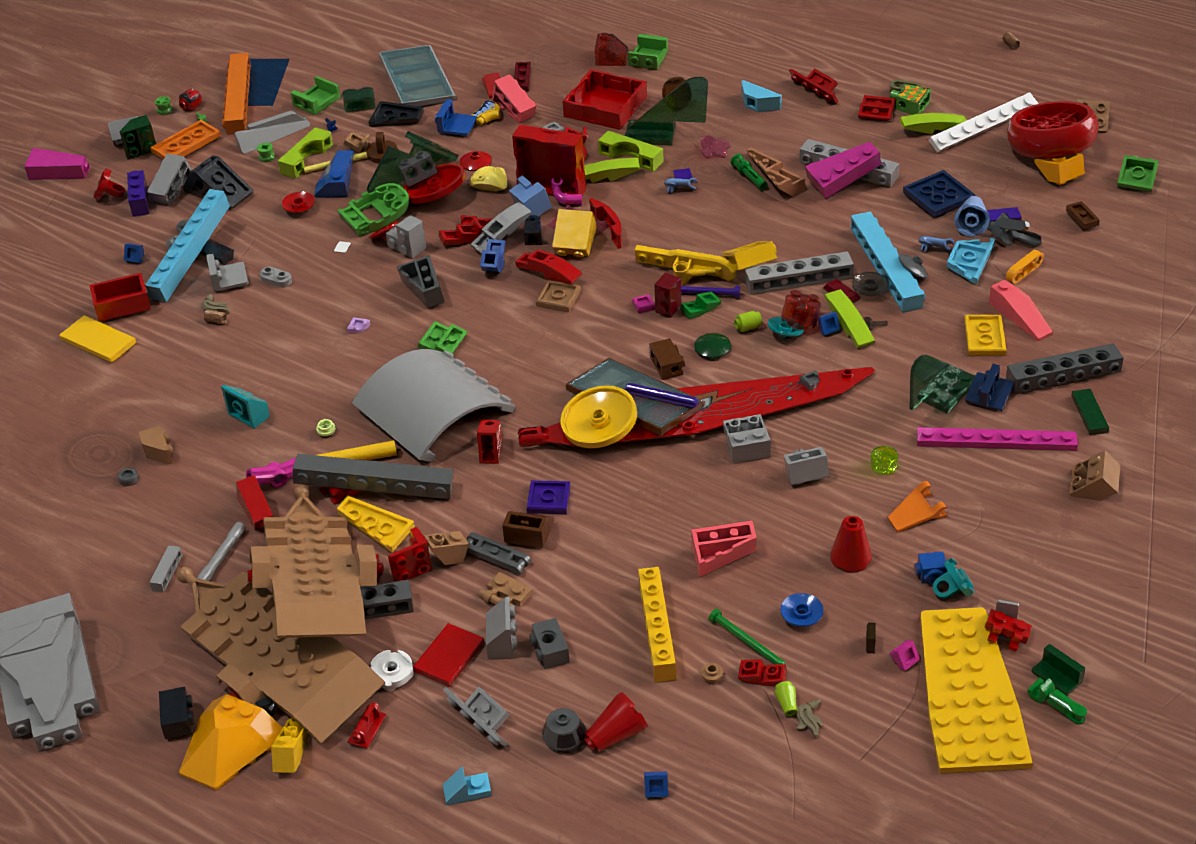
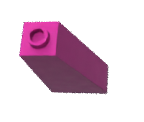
M32 148L25 164V170L28 180L84 179L90 170V166L86 162L85 156Z

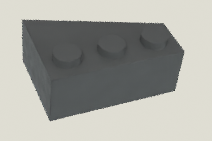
M430 255L396 266L402 282L428 308L445 302Z

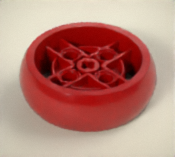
M1071 101L1045 102L1016 112L1009 121L1007 137L1012 149L1022 156L1042 159L1065 157L1089 148L1097 138L1099 123L1092 108L1083 103Z

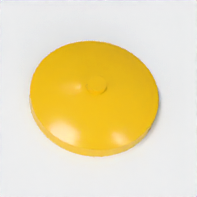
M615 386L592 387L577 394L566 404L561 414V427L566 438L577 446L584 448L605 447L619 441L631 431L637 420V407L633 397L622 388Z

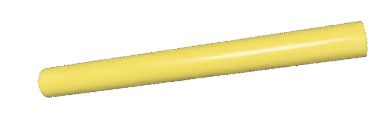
M367 153L355 154L353 162L366 159ZM331 161L303 167L306 174L326 169Z

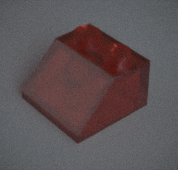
M597 34L595 66H626L628 46L614 34Z

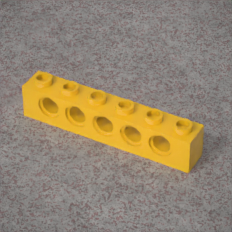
M659 567L638 569L639 589L654 682L676 680V662Z

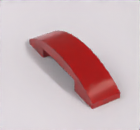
M593 198L589 199L590 211L593 212L595 220L605 221L611 230L612 242L620 249L622 247V229L618 216L603 202Z

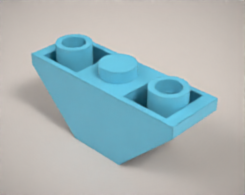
M745 80L741 81V95L746 108L756 112L780 110L782 108L781 94Z

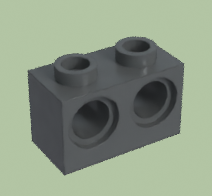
M427 151L418 152L414 157L404 159L397 165L402 179L408 187L438 173L432 157ZM424 161H427V164L421 167V164ZM412 168L411 173L406 174L407 170Z

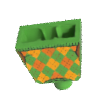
M905 85L901 91L892 90L890 98H896L897 110L910 115L921 114L930 103L931 88Z

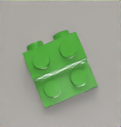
M1124 155L1117 187L1152 192L1159 161L1152 158L1146 159L1133 155Z

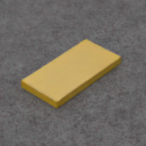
M85 315L59 334L60 340L110 363L114 362L137 343L134 337Z

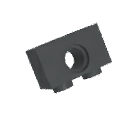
M553 618L531 624L532 633L529 634L532 646L537 647L535 649L538 662L542 661L544 669L570 663L568 647L557 619Z

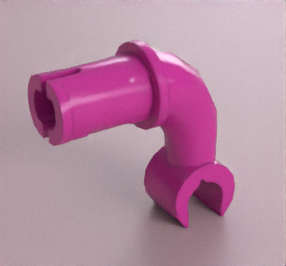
M553 177L551 187L553 195L559 203L565 206L570 204L582 205V194L562 193V178L560 177V182L557 184L554 182Z

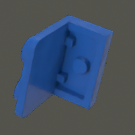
M446 99L444 104L441 105L439 112L435 115L434 120L439 133L467 136L475 125L477 116L454 113L453 100Z

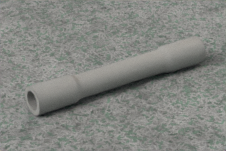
M235 523L227 534V538L196 579L211 580L218 566L246 530L243 523Z

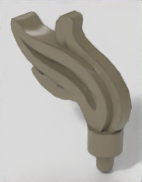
M211 293L206 296L205 301L201 304L204 311L211 310L230 314L225 302H212L213 297Z
M820 699L811 700L807 704L800 705L796 713L800 723L797 725V730L803 731L807 728L814 735V739H817L819 736V727L822 728V721L812 713L821 702Z

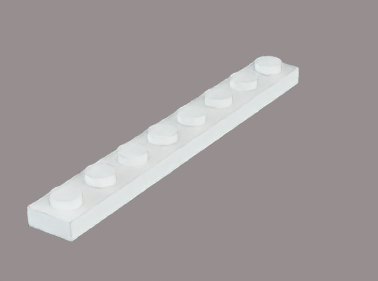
M1027 93L930 137L929 142L936 152L939 153L1010 121L1011 117L1019 110L1038 103L1031 93Z

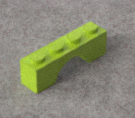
M316 127L278 160L280 174L295 179L304 172V158L316 153H325L333 145L331 132Z
M607 131L598 140V152L601 155L610 158L620 155L634 156L639 159L640 168L652 172L664 162L663 148L611 131Z

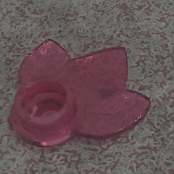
M704 136L700 142L701 152L706 158L711 157L713 154L725 158L726 149L731 146L726 140L715 139L712 136Z

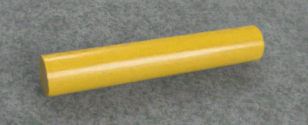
M392 440L318 454V456L369 461L396 456L397 452L395 441Z

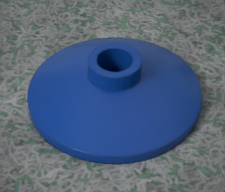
M797 593L790 595L781 604L783 619L793 626H812L819 622L823 616L824 609L821 601L810 594Z

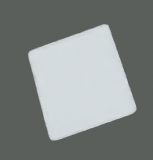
M339 241L334 251L345 253L351 243Z

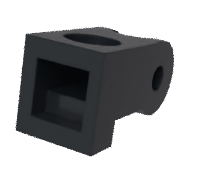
M530 215L525 220V245H542L540 217L537 215Z

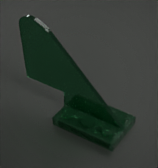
M692 77L682 82L640 118L629 120L625 136L651 145L672 146L676 122L706 123L707 79L704 77Z
M407 131L405 137L410 139L409 143L413 144L410 153L408 154L388 146L367 186V192L371 193L375 191L376 187L383 184L396 183L400 185L404 181L397 165L404 159L414 157L418 152L427 151L434 163L442 158L448 161L451 158L456 161L459 155L433 141ZM424 161L421 164V167L425 166L427 164V161ZM409 168L406 174L411 173L412 168Z
M923 354L914 361L910 370L909 409L913 411L923 402L942 412L948 413L968 393L975 375L930 355Z

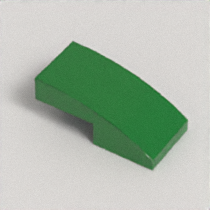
M713 292L697 294L695 301L681 303L680 310L691 319L713 310L721 304V300Z

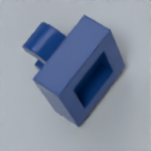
M124 244V261L138 263L143 261V245Z
M837 312L817 317L822 335L841 330Z
M667 771L644 772L645 798L669 797Z

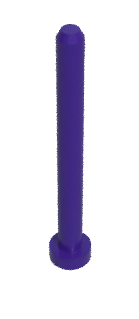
M681 286V293L702 294L713 292L715 295H735V298H740L741 288L740 286H735V288Z

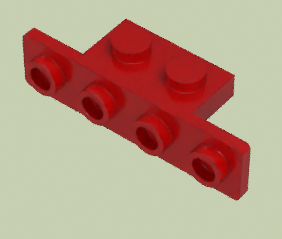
M815 68L807 77L793 69L789 70L791 79L795 83H801L805 89H811L817 96H823L828 102L832 101L835 104L839 102L832 92L838 85L836 80Z

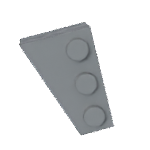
M166 154L147 191L153 202L171 205L180 194L179 190L184 186L189 172L192 170L184 156Z

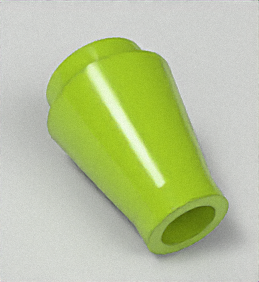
M789 681L777 684L774 694L784 711V715H795L798 712L796 708V687Z

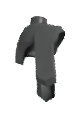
M1001 213L997 220L990 222L988 226V231L992 232L995 240L1008 247L1013 244L1010 241L1011 239L1034 247L1042 243L1040 235L1026 231L1030 226L1029 222L1010 219L1006 213Z

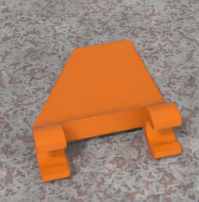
M928 481L921 482L888 516L889 522L897 533L930 519H942L947 516V513L944 511L947 507L943 502H939L931 507L925 497L931 495L929 491L931 485Z

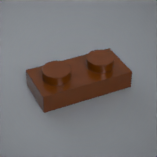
M1082 201L1066 206V212L1083 230L1099 226L1100 220Z

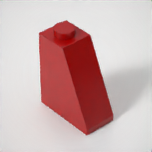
M255 475L237 481L236 490L239 503L254 530H257L259 528L264 529V517H273V514Z

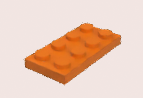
M199 120L150 148L153 154L163 160L167 153L187 156L219 138L221 133L203 120Z

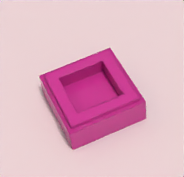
M649 294L632 298V303L638 314L655 310V304Z

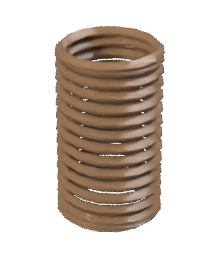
M1010 32L1003 35L1002 40L1012 49L1019 47L1020 41Z
M206 310L204 320L206 322L225 324L227 314Z

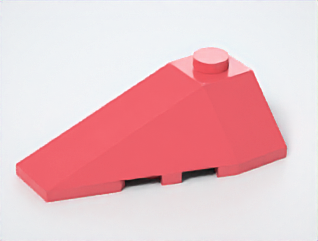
M1006 280L991 286L989 304L1037 341L1052 335L1053 331L1026 293Z

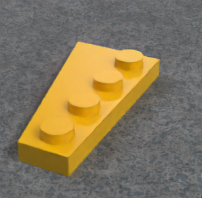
M347 496L337 507V513L340 516L345 517L347 521L392 553L410 533V529L415 527L413 520Z

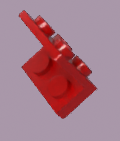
M418 527L410 529L411 538L409 543L411 546L388 555L393 582L410 580L432 570L428 542Z

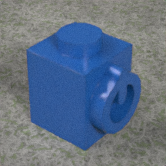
M943 551L918 554V562L914 564L916 576L919 575L921 584L929 583L933 585L938 577L947 572Z

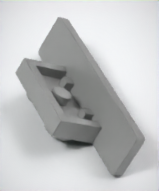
M447 687L443 689L448 695L446 699L455 707L459 705L462 708L460 713L467 719L473 718L475 720L473 725L482 733L484 731L488 732L487 738L493 744L498 746L500 743L504 747L509 745L496 731L510 714L486 691L478 687L468 700L464 702Z

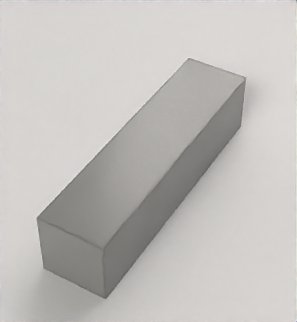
M168 545L149 582L152 591L165 592L183 556L180 547Z

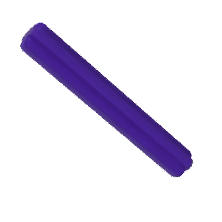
M627 383L625 390L631 395L690 408H696L698 404V398L633 383Z

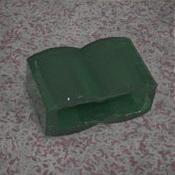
M364 87L358 90L347 89L342 92L346 112L376 108L374 91L371 87Z

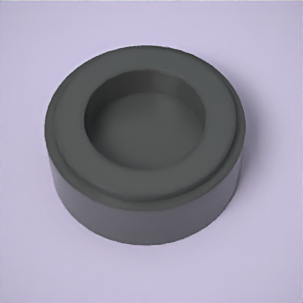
M133 468L121 470L118 473L119 483L123 486L135 484L138 481L137 471Z

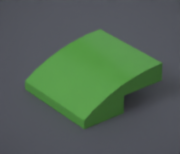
M434 321L418 343V348L441 352L447 350L453 354L468 331L454 324L447 327Z

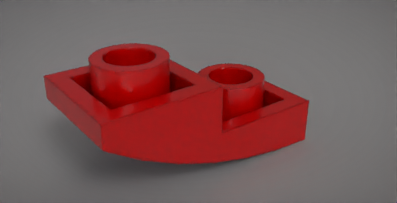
M762 659L741 660L738 679L751 684L775 687L786 680L787 668L785 664L764 665Z

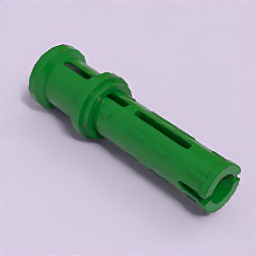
M735 154L731 158L730 164L736 167L740 174L746 175L759 190L767 188V181L752 168L749 161L744 160L742 154Z

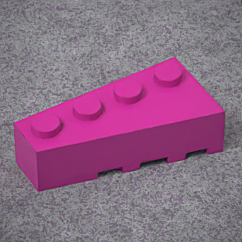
M867 142L806 165V175L822 196L827 199L881 165L880 152L871 142Z

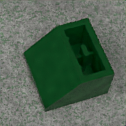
M147 115L131 119L119 131L127 159L151 153L150 147L156 144L152 125Z

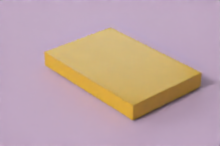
M964 315L968 356H1006L1007 350L1002 315Z

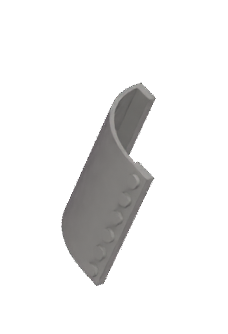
M431 349L410 351L390 360L366 381L352 404L419 460L433 462L436 456L429 450L430 446L446 428L462 416L489 406H496L502 411L512 413L516 408L510 402L511 398L500 394L498 388L488 385L486 379L477 376L476 371L466 368L463 361L453 358L454 355L451 352Z

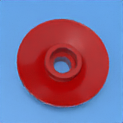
M472 151L464 154L459 162L465 170L477 171L482 167L490 166L492 158L486 152Z
M294 192L282 200L283 209L291 213L307 211L315 204L314 196L308 192Z
M394 221L371 234L369 239L380 237L383 240L387 239L386 232L394 228L399 221Z

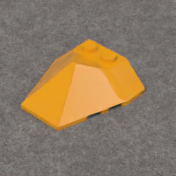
M225 694L213 700L200 716L178 773L180 776L216 791L237 776L240 769L247 764L252 765L255 763V758L265 751L267 753L270 752L283 727L263 708Z

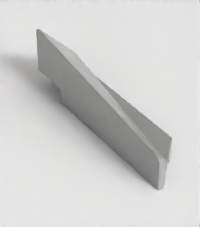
M288 111L248 124V130L235 132L236 143L241 152L247 154L256 150L257 146L262 143H272L309 127L310 122L306 117H301L293 111Z

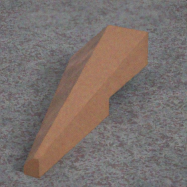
M752 147L747 149V153L780 190L791 196L806 190L805 178L784 169L781 161Z

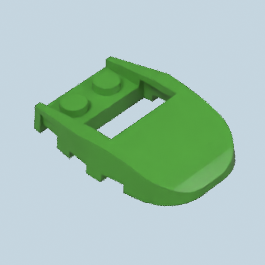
M383 184L376 187L375 191L371 193L367 191L362 193V197L358 200H351L348 202L349 206L343 210L339 208L338 213L340 218L356 232L357 236L378 231L402 216L408 208L409 195L399 184ZM373 206L383 218L376 222L375 220L370 221L361 211Z

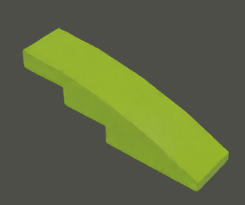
M949 113L914 114L903 116L899 119L904 129L931 135L935 129L945 131L967 121L963 115Z
M619 158L585 165V180L590 179L592 183L608 177L610 182L640 170L639 159Z
M840 289L824 294L831 311L837 312L839 325H842L847 337L852 338L856 348L859 349L874 344L875 339L868 326L844 292Z

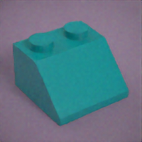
M228 385L221 386L228 415L253 429L270 417L269 406L265 400L259 399L241 388Z

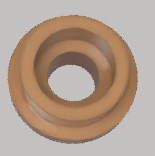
M708 663L702 667L701 676L707 683L715 684L722 678L723 669L716 663Z

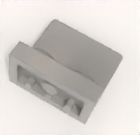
M213 254L206 255L214 292L248 285L244 262L219 266V261L214 259Z

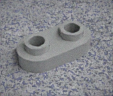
M270 266L260 271V278L264 283L280 288L287 287L292 283L289 272Z

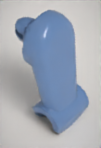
M669 178L665 180L664 185L667 186V193L670 191V194L674 191V188L689 187L690 190L695 191L696 187L691 184L698 183V180L696 178Z
M922 236L919 239V243L922 244L921 251L924 249V252L927 251L928 247L933 246L945 247L946 251L951 252L952 249L947 245L955 243L951 238L945 240Z

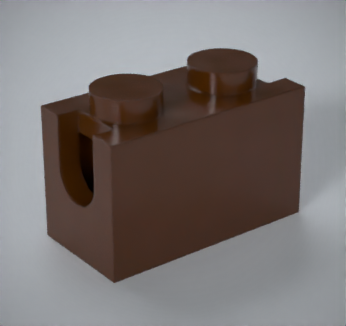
M670 338L649 343L650 359L662 380L683 375L682 367H685V360L683 356L679 355L677 345H674Z

